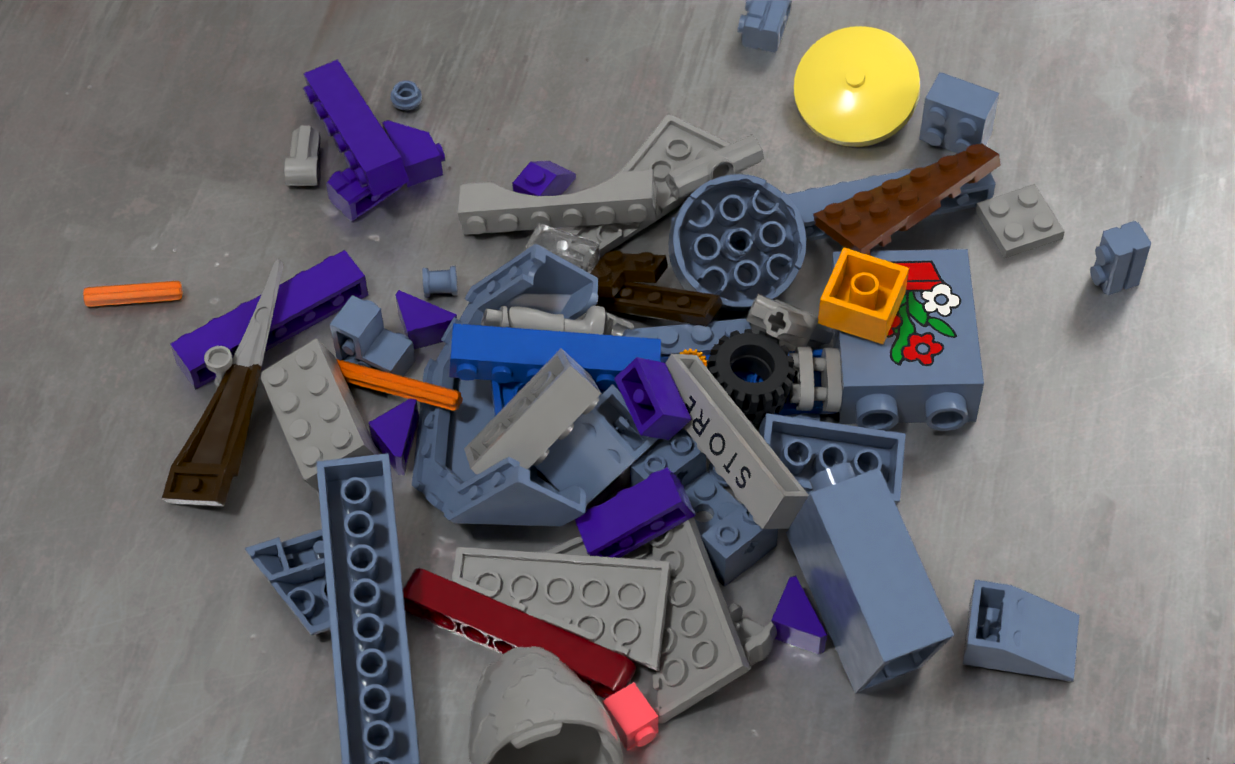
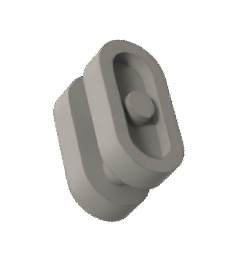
M797 346L795 353H789V356L793 357V369H795L794 383L792 382L789 392L790 403H795L796 410L812 411L814 401H822L824 411L839 412L842 401L839 349L823 348L821 358H816L812 355L811 347ZM814 371H821V387H814Z

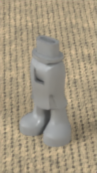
M595 305L591 306L582 320L565 319L563 314H552L528 307L513 306L508 311L507 306H501L500 310L486 308L481 325L603 335L605 308Z

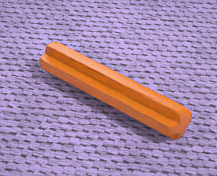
M180 281L86 287L83 292L84 303L88 307L181 300L183 296V288Z

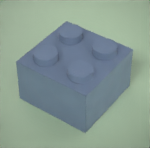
M939 72L925 97L919 140L957 154L974 144L986 145L993 131L999 92Z

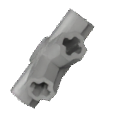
M753 135L719 150L711 147L705 148L698 153L695 161L668 172V175L665 176L667 186L676 200L682 199L712 179L725 175L742 174L741 171L760 163L764 159L763 149L760 147L757 138Z
M757 294L746 318V321L766 329L767 334L796 347L811 346L819 348L823 344H829L834 334L830 327L818 324V317L816 315L791 306L775 298L772 300L761 294Z

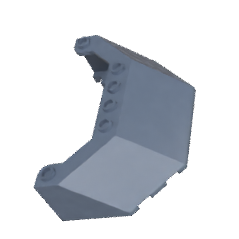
M534 244L469 289L464 298L469 302L460 319L455 317L452 319L441 339L446 344L436 361L430 358L424 368L423 382L460 391L463 401L456 411L420 402L412 486L426 495L425 498L435 508L440 509L444 516L453 523L563 526L585 514L587 500L583 488L571 485L559 492L543 479V474L534 464L527 470L519 466V461L507 457L478 475L470 469L464 448L494 418L491 380L474 379L465 381L449 377L453 323L481 325L486 308L500 310L501 306H507V311L513 306L528 307L547 313L563 314L565 319L575 320L585 314L591 306H596L598 301V278L538 244Z

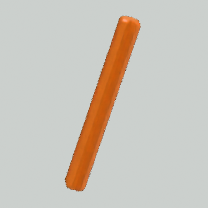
M336 359L348 383L407 399H416L419 402L452 411L458 410L460 404H462L463 398L460 391Z

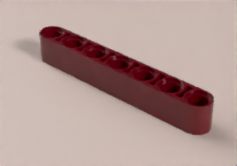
M422 568L415 569L403 588L405 610L501 654L509 652L514 648L532 646L550 651L558 656L559 660L568 666L583 683L585 682L590 686L596 696L603 699L628 686L636 671L635 664L619 653Z

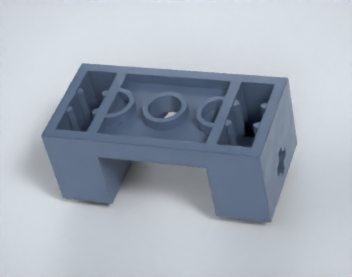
M683 428L670 440H663L630 465V488L647 479L651 473L668 467L682 482L695 514L700 511H706L713 516L707 522H699L696 519L695 522L716 578L724 587L777 546L778 529H762V527L757 525L743 503L740 504L706 471V455L697 448L696 442Z

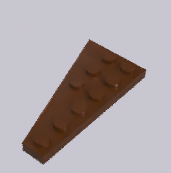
M984 144L971 145L963 152L953 156L942 157L938 162L927 167L913 169L910 174L898 179L887 180L881 186L869 191L858 192L852 198L843 202L827 205L823 210L813 214L815 225L843 247L871 256L870 249L877 244L881 247L886 246L892 241L891 235L893 233L909 230L941 207L940 201L945 197L955 198L961 193V186L966 183H976L1001 166L999 153Z

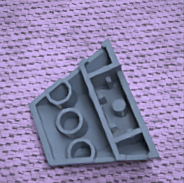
M322 529L283 542L278 537L245 548L247 554L311 636L331 630Z

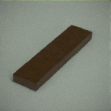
M625 282L614 298H598L596 306L604 307L607 311L708 326L723 305L720 295L634 282Z

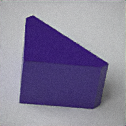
M398 290L395 294L398 314L405 336L413 342L414 350L443 342L441 339L454 317L457 318V314Z
M408 399L369 422L370 434L375 446L382 454L389 453L390 465L398 475L405 476L418 425L419 412L416 399Z
M796 575L790 577L771 620L777 630L775 639L815 654H821L825 652L827 634Z

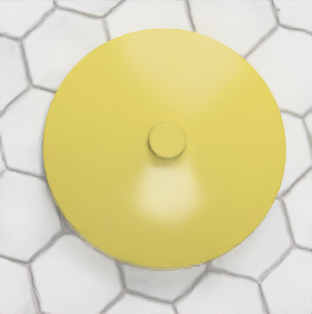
M847 27L825 35L806 51L795 73L794 96L799 114L805 124L816 135L837 145L864 147L890 138L910 120L919 101L920 75L917 63L910 50L892 34L873 27Z

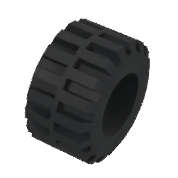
M745 329L744 333L740 334L736 330L730 333L729 338L724 335L719 339L718 345L714 344L706 368L747 419L751 420L752 424H759L761 418H764L766 413L779 414L784 404H786L795 375V369H793L794 360L792 356H788L789 349L785 345L779 346V339L766 337V332L759 331V334L753 333L752 329ZM750 371L760 376L764 381L758 383L747 382L737 377L734 372Z

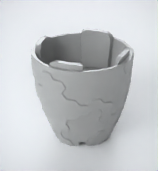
M518 647L504 653L500 660L491 662L484 668L475 691L471 709L468 744L470 763L623 764L620 739L605 707L590 686L585 682L583 683L568 666L559 660L558 656L540 647Z

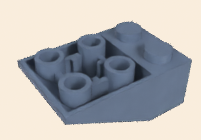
M613 384L598 397L599 401L595 408L586 415L582 413L573 422L574 427L564 439H557L548 448L549 454L539 465L535 466L559 492L571 485L583 488L586 493L587 504L659 439L639 434L620 391Z
M975 579L969 604L963 664L1073 682L1079 614L1013 585Z

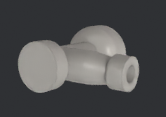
M214 346L207 350L204 355L206 367L216 374V388H218L223 376L233 362L231 351L224 346Z

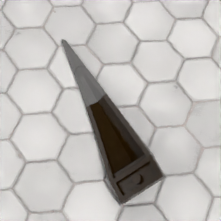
M279 259L273 265L254 314L233 357L231 367L226 371L202 417L171 465L162 499L168 503L225 506L232 478L238 476L284 266L283 262Z

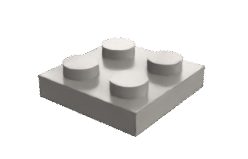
M1035 184L976 204L975 211L1004 259L1063 239L1064 229Z

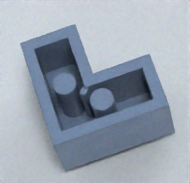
M352 295L330 323L336 358L339 360L403 377L416 361L413 342L402 333H393L385 329L381 308L370 300H362Z

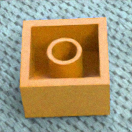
M843 247L820 298L818 324L883 345L906 293L909 268Z

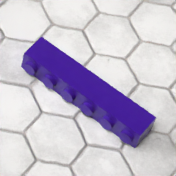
M338 59L303 73L307 86L303 87V91L309 104H313L319 120H323L328 135L330 137L333 136L340 154H344L350 170H354L361 188L367 186L372 196L375 197L408 183L409 179L401 155Z
M345 250L327 257L323 262L306 271L299 272L293 278L279 285L265 352L339 312L352 295L360 299L368 296L365 275ZM261 295L248 302L241 303L234 310L210 320L206 325L191 333H186L170 343L177 365L195 390L216 378V374L206 367L204 355L207 350L214 346H224L231 351L232 358L234 357Z

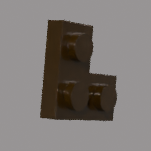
M611 251L605 253L590 273L598 278V298H614L625 282L657 283L668 268L666 255H653L651 252L627 254L621 251Z

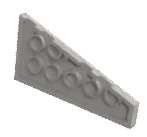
M668 113L621 172L653 169L657 188V221L683 204L690 196L688 195L679 200L672 196L665 178L668 172L695 161L698 153L705 148L711 147L719 150L731 143ZM655 221L577 226L564 240V249L592 263Z
M694 517L649 541V544L653 546V560L670 561L672 566L659 672L656 671L657 674L653 675V689L657 690L658 704L654 711L658 715V723L661 724L751 670Z
M457 547L452 575L453 582L659 672L672 567L670 561Z

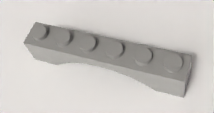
M653 169L620 172L592 188L557 196L520 194L505 189L494 182L461 184L457 213L464 235L656 221L657 188Z

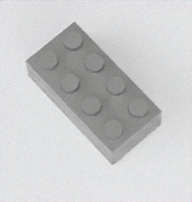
M317 338L260 372L262 383L303 479L316 491L319 492L316 461L379 454L335 356Z
M561 348L464 448L470 469L478 475L507 457L519 461V466L527 470L533 464L535 466L539 465L549 454L548 448L557 439H564L574 427L573 422L582 413L586 415L591 412L597 405L601 392L592 376Z

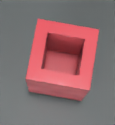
M634 682L602 701L613 726L616 728L620 742L627 751L635 746H645L655 738L658 733V715Z

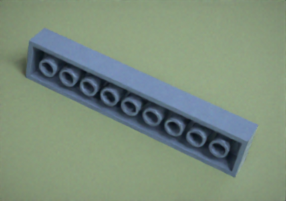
M389 453L316 461L342 764H421Z

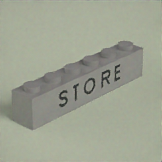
M671 354L665 364L692 418L683 429L689 433L696 442L697 448L714 465L717 474L724 478L734 491V496L745 505L757 525L762 527V529H788L809 496L808 493L698 356Z

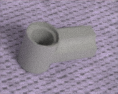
M300 126L299 129L293 131L290 157L285 158L284 166L285 183L287 186H319L320 184L319 152L321 135L320 131L313 129L311 126Z

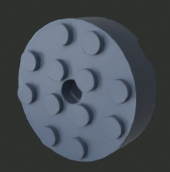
M745 174L725 175L701 185L679 209L670 229L668 242L669 257L678 281L685 290L720 295L723 303L719 309L720 311H749L757 294L774 300L790 286L804 261L806 232L799 210L785 192L782 193L779 189L766 182L767 180ZM732 235L743 239L745 243L743 251L732 247L730 244V237Z

